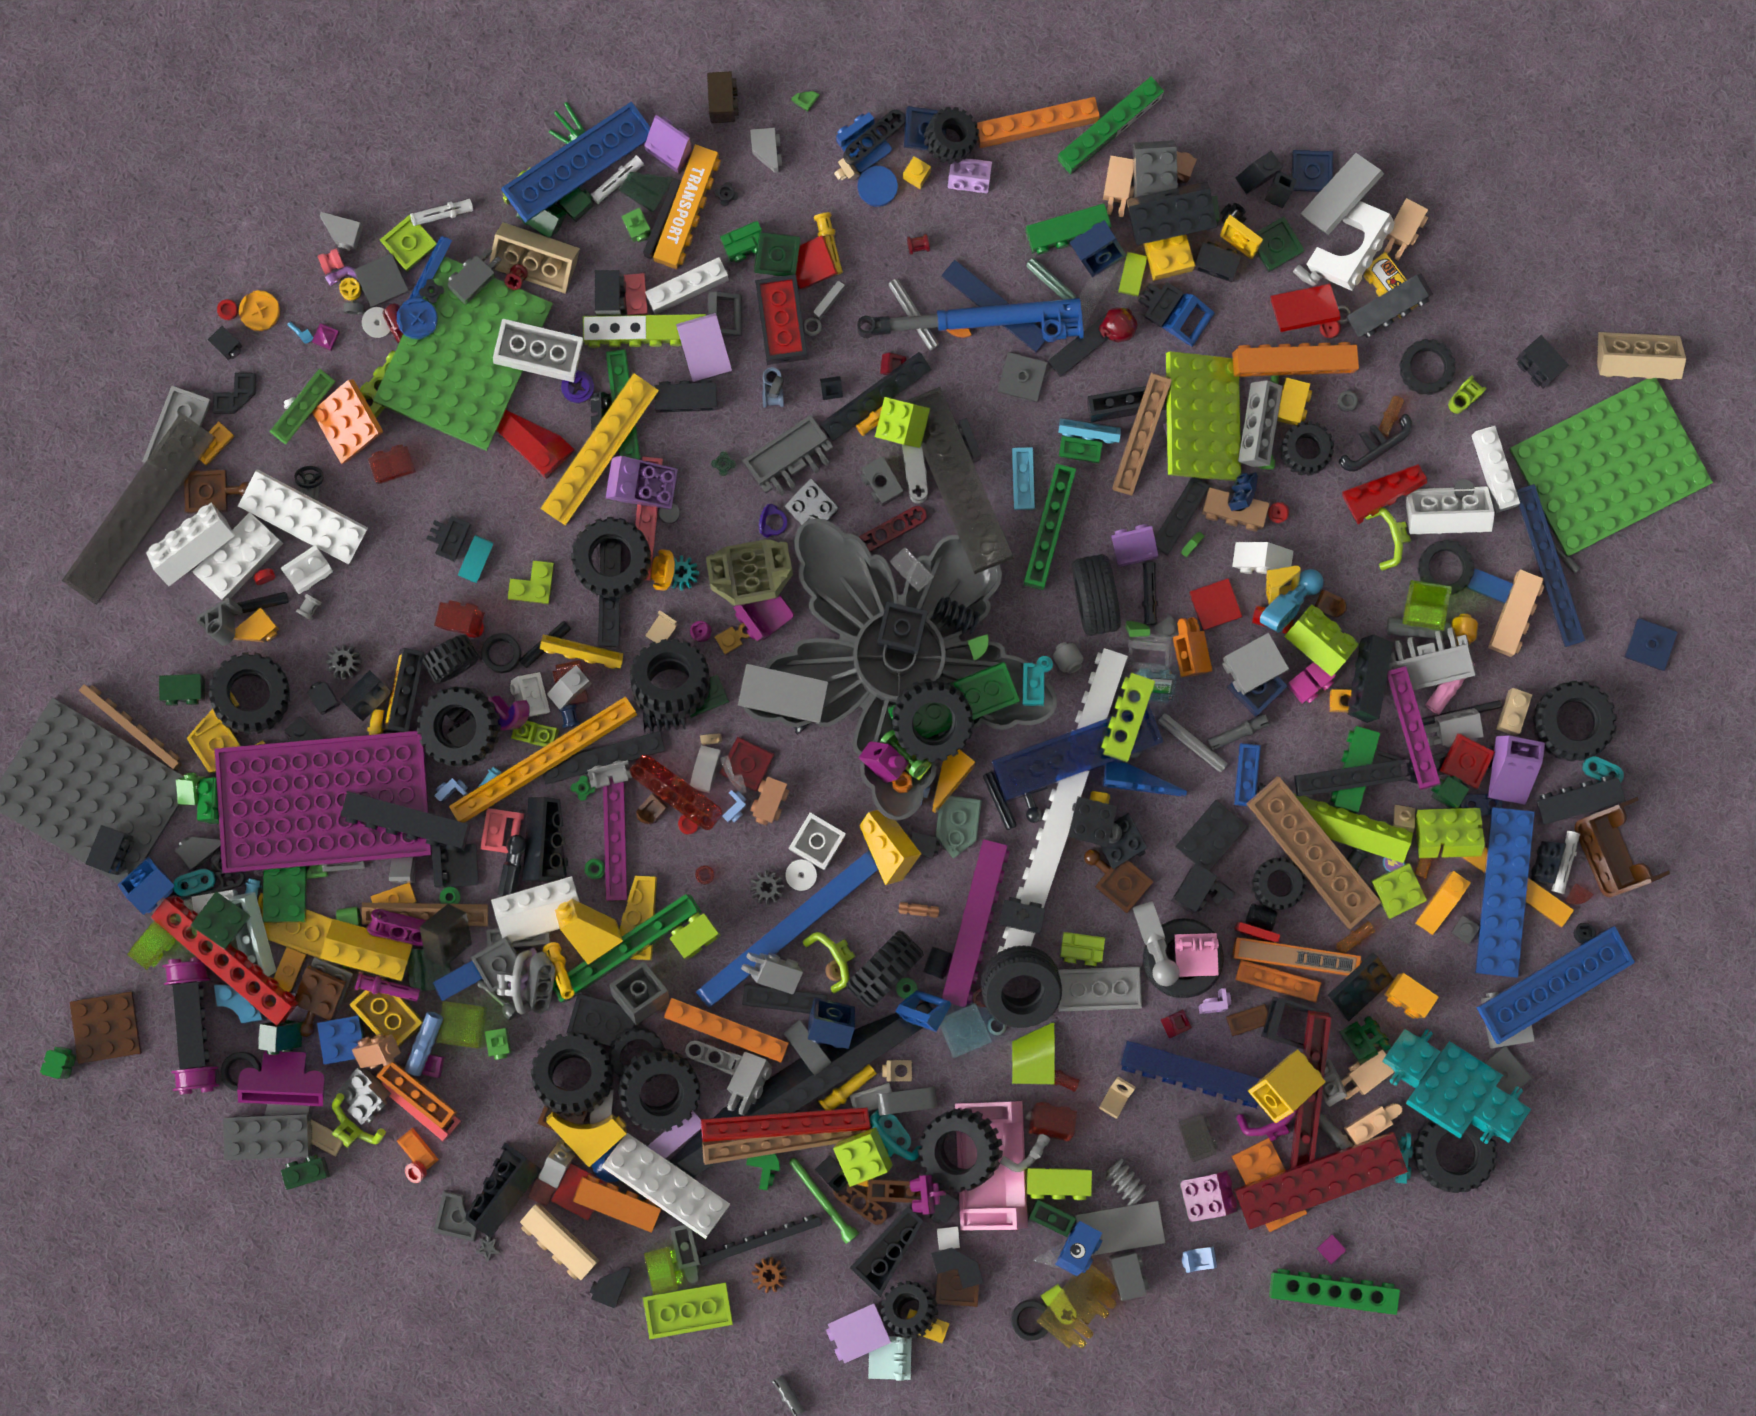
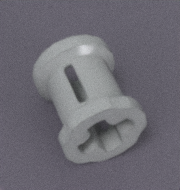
M306 594L300 609H297L295 612L312 621V615L322 602Z

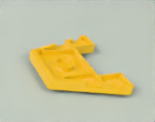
M230 691V699L237 708L240 705ZM213 709L187 737L189 744L209 774L216 772V748L240 746L230 729L224 726L222 721L216 717ZM262 740L256 745L265 744V742Z

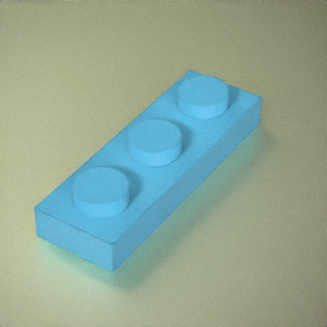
M1060 418L1058 433H1062V435L1067 437H1073L1074 435L1082 436L1086 440L1101 439L1105 443L1112 444L1120 441L1121 428Z
M1033 447L1012 448L1014 510H1034Z

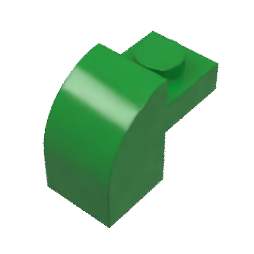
M769 1154L747 1158L746 1165L763 1168L759 1189L768 1190V1186H773L775 1175L771 1174V1170L780 1171V1162L777 1155Z

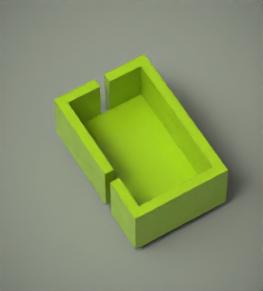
M1312 604L1284 636L1331 677L1359 645L1351 635L1343 634L1341 632L1342 629L1336 622L1331 621L1324 615L1322 610Z
M1480 808L1418 810L1415 818V829L1419 858H1438L1441 845H1444L1441 853L1442 857L1482 856L1485 842L1483 828H1481Z
M699 913L695 914L688 920L690 923L687 926L683 927L680 925L671 932L673 936L670 937V940L686 960H689L703 950L701 946L705 945L707 947L721 936L704 913L702 915Z
M1026 1169V1193L1031 1194L1030 1198L1044 1199V1195H1051L1053 1199H1065V1195H1070L1074 1200H1086V1196H1091L1092 1170Z

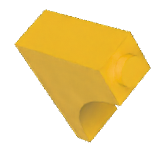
M554 1112L549 1114L546 1120L588 1167L627 1134V1129L625 1128L627 1124L619 1116L616 1118L613 1114L600 1122L583 1125L568 1122Z

